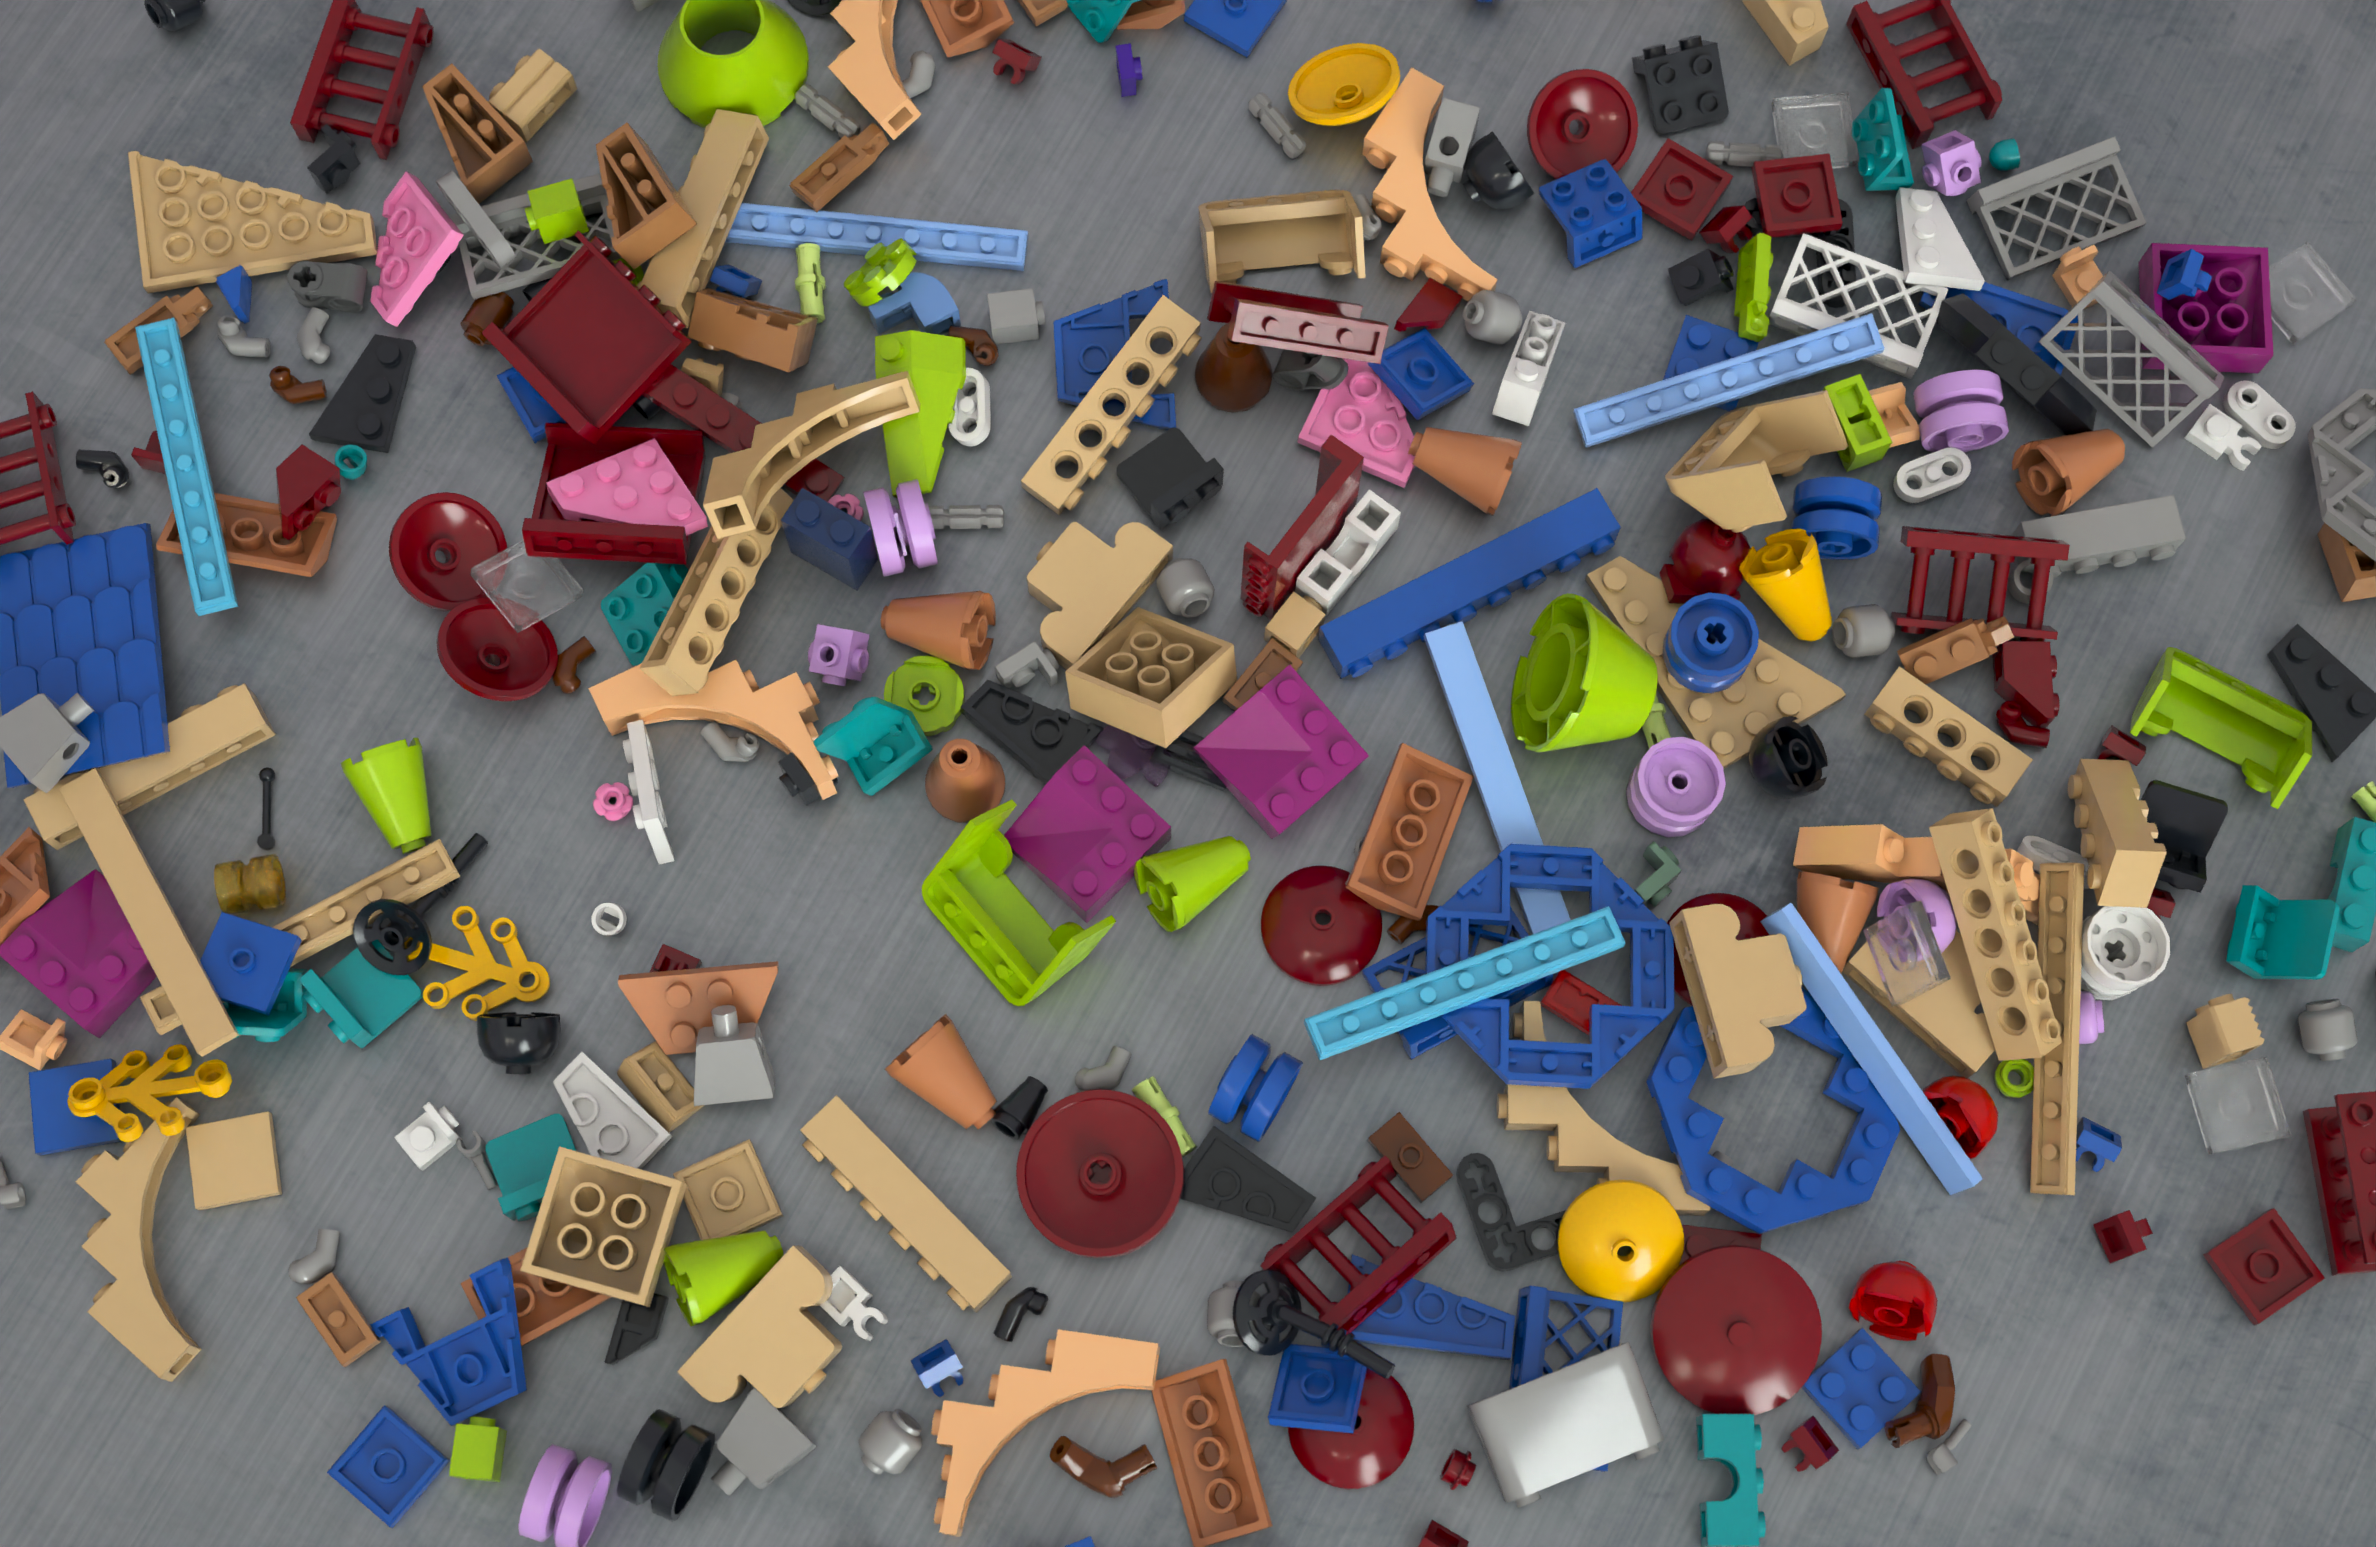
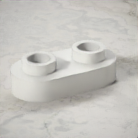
M966 368L963 389H958L953 406L955 411L952 424L949 423L951 435L964 446H976L982 443L989 435L991 428L990 385L987 379L978 370L973 368ZM976 387L975 393L972 396H967L968 391ZM977 423L975 430L968 433L969 427Z
M2240 381L2235 383L2225 394L2223 407L2226 414L2241 424V428L2253 439L2257 440L2261 446L2268 449H2277L2284 446L2294 435L2296 426L2291 414L2258 384L2251 381ZM2242 395H2248L2252 399V403L2244 401ZM2271 421L2278 422L2281 429H2275L2271 425Z
M1948 447L1902 465L1894 477V490L1906 502L1919 503L1960 487L1970 474L1971 462L1968 456L1960 449ZM1942 467L1951 468L1954 475L1948 476L1944 474ZM1907 481H1915L1919 489H1911L1907 485Z
M2026 836L2023 838L2017 852L2033 861V871L2040 874L2041 863L2084 864V889H2089L2087 884V871L2089 867L2087 858H2082L2076 852L2037 836Z

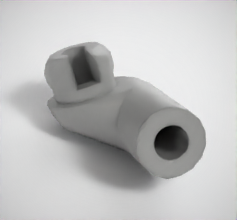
M716 721L706 725L700 732L719 758L724 761L747 762L758 753L759 741L752 734L746 733L744 737H728Z
M1113 1046L1105 1065L1092 1069L1083 1068L1077 1072L1075 1076L1076 1086L1083 1091L1113 1090L1118 1086L1132 1054L1123 1048Z
M319 1229L315 1251L290 1264L288 1274L291 1280L303 1285L312 1284L330 1273L335 1265L340 1232Z

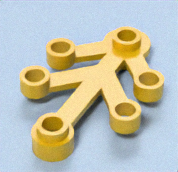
M469 906L458 907L453 912L452 922L459 931L463 932L474 956L432 943V950L428 960L466 971V973L444 984L433 982L425 987L423 999L434 1009L444 1008L451 999L491 979L505 983V985L483 997L478 994H471L463 1000L462 1012L470 1020L477 1021V1016L480 1014H488L489 1011L515 998L522 1002H535L541 999L549 989L550 977L548 972L541 964L528 961L517 939V927L508 918L496 919L491 925L490 932L498 943L503 944L512 967L496 963L478 926L479 916ZM465 913L472 914V921L468 925L463 926L459 924L461 915ZM502 925H509L511 927V931L506 937H498L497 931ZM410 937V938L404 943V944H405V947L407 946V943H408L410 940H412L413 938ZM419 942L418 949L408 955L409 960L416 958L420 954L423 943ZM529 974L535 976V982L532 986L522 987L521 981L524 976ZM436 989H442V999L438 1002H431V993ZM474 1001H480L482 1003L480 1012L470 1014V1004Z
M182 1044L173 1045L152 1066L145 1052L135 1050L126 1054L122 1062L102 1079L84 1078L74 1083L69 1090L67 1103L70 1111L78 1117L97 1115L112 1125L118 1138L123 1142L134 1141L143 1133V1127L137 1115L133 1113L124 1114L113 1105L129 1102L154 1119L163 1135L173 1136L180 1133L185 1127L184 1118L178 1108L167 1107L156 1098L199 1091L211 1098H218L229 1091L232 1076L225 1062L214 1059L202 1063L196 1069L194 1076L161 1080L170 1071L177 1073L185 1071L190 1067L192 1057L188 1048ZM128 1077L135 1079L129 1085L117 1087Z

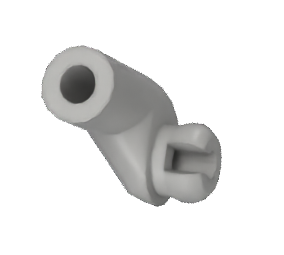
M917 51L911 56L910 62L912 65L909 78L902 81L910 99L928 90L932 85L936 67L932 55L924 51Z
M1359 194L1354 196L1353 199L1362 215L1363 238L1366 241H1371L1378 236L1381 229V221L1375 215L1366 195Z
M312 307L297 334V340L303 357L307 360L312 359L317 364H322L330 354V347L321 343L320 333L329 315L321 309Z
M225 315L218 320V337L231 354L235 356L269 357L270 341L268 338L248 337L239 325L238 318L233 315Z

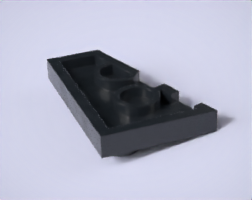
M375 334L308 434L311 439L343 446L356 445L362 449L388 453L416 349L412 340Z
M2296 624L2267 654L2291 696L2297 697L2308 718L2312 721V731L2316 730L2327 747L2325 752L2331 762H2333L2376 718V693L2299 624Z
M987 680L961 706V713L1045 785L1083 745L1089 748L1103 734L1104 730L1103 727L1090 722V724L1072 718L1070 713L1058 708L1053 710L1032 701L1031 697L990 680Z
M1213 1126L1184 1168V1184L1180 1199L1294 1232L1317 1198L1220 1129Z

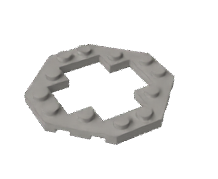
M2360 388L2313 424L2307 436L2322 521L2376 562V509L2356 495L2358 491L2370 483L2375 471L2348 452L2376 430V390Z

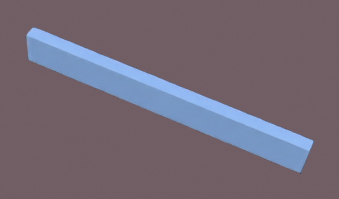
M741 203L725 242L795 249L800 244L813 243L820 246V251L865 256L877 243L881 242L886 247L897 239L902 238L916 252L917 255H913V257L917 261L1024 271L1028 231L822 210L816 212L811 209Z
M1871 313L1575 408L1573 413L1584 446L1587 448L1883 353L1885 349L1873 314Z
M1463 621L1425 633L1423 636L1500 851L1502 852L1510 844L1543 845ZM1514 888L1531 935L1570 921L1560 890Z
M1789 903L1761 920L1760 922L1769 935L1783 934L1786 936L1793 962L1801 971L1803 984L1861 1068L1867 1073L1868 1078L1947 1192L1953 1195L1974 1187L1983 1179L1794 905Z

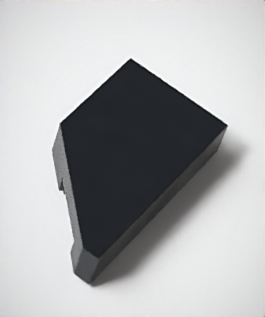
M654 1293L650 1307L625 1300L622 1301L605 1358L606 1364L614 1365L657 1340L669 1300L667 1296Z

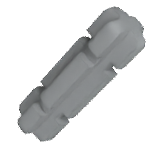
M804 84L796 92V103L806 111L811 110L810 114L830 130L838 131L837 135L842 138L845 135L850 138L854 135H859L861 131L859 123L850 116L845 117V112L823 95L818 96V91L813 87Z
M1262 92L1258 93L1250 99L1249 110L1256 118H1261L1260 123L1278 144L1283 145L1282 149L1288 157L1296 158L1305 151V140L1299 133L1293 132L1295 128L1279 109L1271 106L1273 102L1268 96Z
M1711 141L1706 148V160L1717 165H1722V161H1727V165L1752 167L1755 161L1781 159L1782 157L1781 147L1778 145H1765V148H1761L1760 144L1729 142V146H1724V142Z
M981 505L949 506V509H944V506H929L934 529H944V525H950V529H978L982 525H987V528H1001L1004 524V510L1001 505H987L986 509H981Z

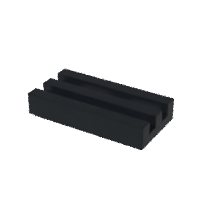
M1185 730L1177 739L1196 746L1204 738ZM1173 743L1167 748L1156 744V748L1150 758L1151 762L1218 790L1224 791L1226 789L1224 783L1217 776L1163 754L1165 750L1210 769L1196 752Z

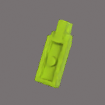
M1760 232L1739 250L1734 316L1739 317L1738 337H1744L1758 343L1766 337L1770 322L1765 312L1771 296V287L1768 286L1769 270L1773 263V253L1771 252L1772 236Z

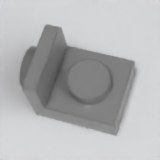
M1036 641L996 665L995 672L996 678L1002 686L1009 688L1014 685L1017 688L1029 682L1035 676L1034 671L1039 669L1050 687L1058 683L1056 670L1060 666L1048 648L1042 651Z

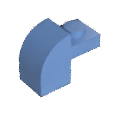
M910 272L907 278L897 287L898 292L894 294L891 292L885 293L880 296L882 298L880 301L868 306L871 322L878 335L912 317L921 332L938 335L947 333L950 325H961L959 309L946 287L936 278L924 273Z

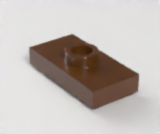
M1400 1112L1367 1139L1381 1157L1386 1156L1391 1161L1395 1174L1420 1203L1425 1201L1453 1177L1450 1170Z

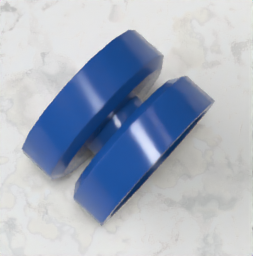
M1837 476L1805 480L1797 484L1794 489L1792 509L1797 517L1793 519L1791 529L1800 528L1805 530L1808 536L1812 534L1817 542L1820 558L1845 560L1866 557L1875 553L1879 545L1880 528L1874 520H1877L1881 514L1882 493L1879 488L1871 483L1855 478Z
M1705 593L1692 597L1678 609L1663 640L1662 656L1668 672L1680 685L1694 692L1712 694L1730 688L1741 679L1758 648L1759 630L1755 618L1742 602L1727 594Z
M1251 1034L1223 1074L1208 1114L1227 1124L1236 1118L1243 1105L1248 1106L1240 1122L1241 1133L1260 1142L1291 1090L1303 1062L1284 1052L1275 1058L1268 1071L1263 1070L1271 1054L1270 1043Z

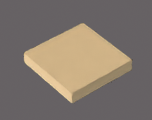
M267 1111L186 1127L195 1209L200 1211L282 1195L272 1113Z
M750 1139L673 1173L675 1179L687 1184L683 1199L701 1240L748 1233L783 1217Z

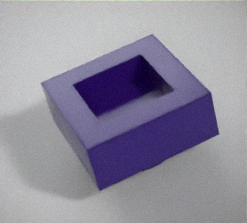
M1131 43L1115 45L1121 97L1136 95V81L1143 80L1140 57L1133 58Z

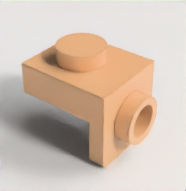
M1902 382L1869 390L1892 440L1889 448L1920 440L1919 425L1905 404L1906 388Z
M21 1009L0 1035V1050L41 1071L49 1059L56 1060L63 1052L67 1044V1038L64 1037L66 1022L57 1018L50 1025Z

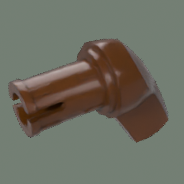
M1930 1354L1921 1362L1922 1393L1916 1404L1915 1412L1885 1423V1433L1888 1440L1890 1441L1897 1437V1440L1892 1441L1893 1447H1902L1904 1444L1924 1436L1935 1440L1943 1436L1950 1428L1955 1400V1383L1949 1356Z
M1061 1436L1050 1451L1051 1460L1067 1474L1094 1492L1109 1498L1122 1496V1492L1125 1491L1124 1486L1158 1469L1145 1444L1112 1463L1110 1460L1105 1461V1459L1098 1457L1066 1436Z

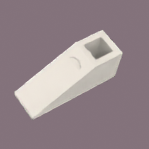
M1532 311L1528 312L1503 377L1492 412L1493 415L1526 426L1530 425L1565 322L1556 320L1549 315L1538 314Z

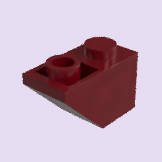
M303 444L276 467L282 537L289 541L300 530H306L312 524L315 516L325 506L333 505L341 493L340 468Z
M2006 641L1997 647V652L1993 654L1995 692L2005 701L2017 702L2021 706V716L2032 726L2046 728L2058 716L2060 706L2058 694L2053 693L2052 679L2056 677L2057 659L2055 655H2051L2050 642Z

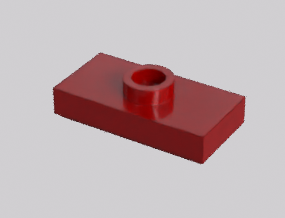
M1561 970L1540 1002L1542 1007L1589 1035V1009L1592 1004L1622 1006L1566 970Z

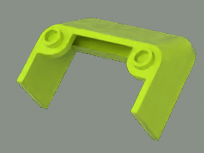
M2167 647L2158 661L2132 714L2130 733L2137 737L2140 731L2156 737L2158 734H2168L2170 730L2177 732L2241 765L2242 773L2246 776V784L2262 793L2270 791V806L2276 809L2280 807L2312 757V721L2305 714L2202 660L2173 647Z
M1011 799L968 822L924 880L922 896L929 909L1005 999L1015 1006H1024L1040 996L1084 960L1115 924L1116 920L1110 915L1085 930L1074 922H1066L1053 931L1004 873L1012 862L1013 854L1008 840L998 829L1017 806Z

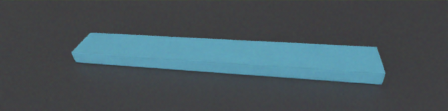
M170 318L135 327L195 612L198 616L238 607L178 323L175 318Z
M1608 906L1308 1017L1304 1020V1025L1320 1061L1623 948L1626 942Z

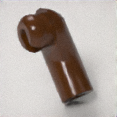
M950 325L948 336L963 338L965 340V347H968L979 364L988 366L995 363L998 358V348L987 331Z
M277 366L270 371L271 388L291 404L327 398V390L323 379L302 383L290 374V369L286 366Z
M585 636L558 655L557 666L552 679L555 686H560L561 691L565 694L573 693L580 687L581 680L576 676L577 666L596 652Z
M1426 905L1422 918L1419 921L1400 916L1388 928V935L1396 943L1402 944L1414 931H1426L1428 916L1439 906Z

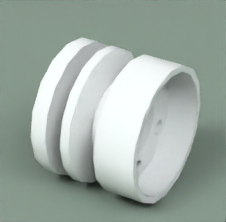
M2104 906L2083 920L2081 991H2089L2095 999L2114 1000L2126 996L2139 987L2153 981L2165 969L2170 957V938L2163 922L2152 910L2141 907Z

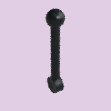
M266 767L259 773V778L263 782L262 834L258 837L257 843L263 850H271L275 846V839L271 835V782L275 779V772L273 769Z

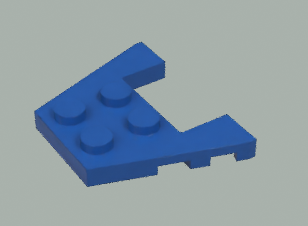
M1168 279L1159 280L1144 289L1133 290L1123 294L1118 299L1102 305L1099 303L1053 321L1058 401L1075 406L1081 403L1130 339L1129 320L1146 318L1162 295L1169 299ZM1131 370L1127 375V379L1130 383L1133 384ZM1174 393L1152 394L1151 397L1155 401L1142 418L1136 415L1132 420L1164 430L1176 427ZM1112 399L1105 403L1103 410L1108 415L1118 416L1124 412L1125 405L1119 400Z
M508 1257L469 1275L484 1308L486 1317L428 1346L424 1344L409 1307L398 1310L370 1324L378 1338L384 1336L395 1351L392 1355L401 1365L406 1364L420 1380L419 1388L451 1426L527 1391L512 1269Z

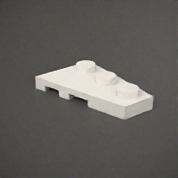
M1900 187L1896 194L1895 202L1905 283L1980 291L1985 280L1936 191Z
M583 1052L553 1080V1084L591 1156L642 1169L672 1138L669 1132Z

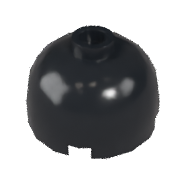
M1493 131L1479 139L1470 148L1464 165V170L1469 180L1463 186L1475 203L1482 199L1491 208L1504 210L1523 203L1535 194Z
M1794 716L1782 717L1765 726L1756 734L1749 748V767L1753 778L1769 795L1782 799L1802 797L1818 791L1825 784L1827 778L1821 779L1822 768L1828 766L1827 756L1821 740L1814 729L1808 724L1801 727L1798 723L1794 722V720L1798 719Z
M517 1012L480 1014L477 1016L478 1044L488 1060L494 1064L506 1066V1074H530L531 1066L546 1062L553 1056L559 1044L560 1014L544 1012L516 1014Z

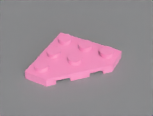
M407 171L384 201L382 216L388 218L386 236L379 237L375 266L381 268L379 286L372 287L370 302L382 318L396 327L412 310L416 300L427 285L434 280L438 270L449 255L456 250L458 243L464 236L418 177Z
M1344 359L1348 363L1349 368L1345 379L1334 389L1320 390L1298 436V443L1321 453V446L1330 435H1333L1364 457L1363 471L1405 488L1415 467L1412 464L1415 456L1408 454L1414 435L1406 419L1407 414L1401 401L1368 365V362Z
M655 438L546 482L549 495L566 520L581 521L582 518L610 523L684 526L686 536L708 527L706 515Z

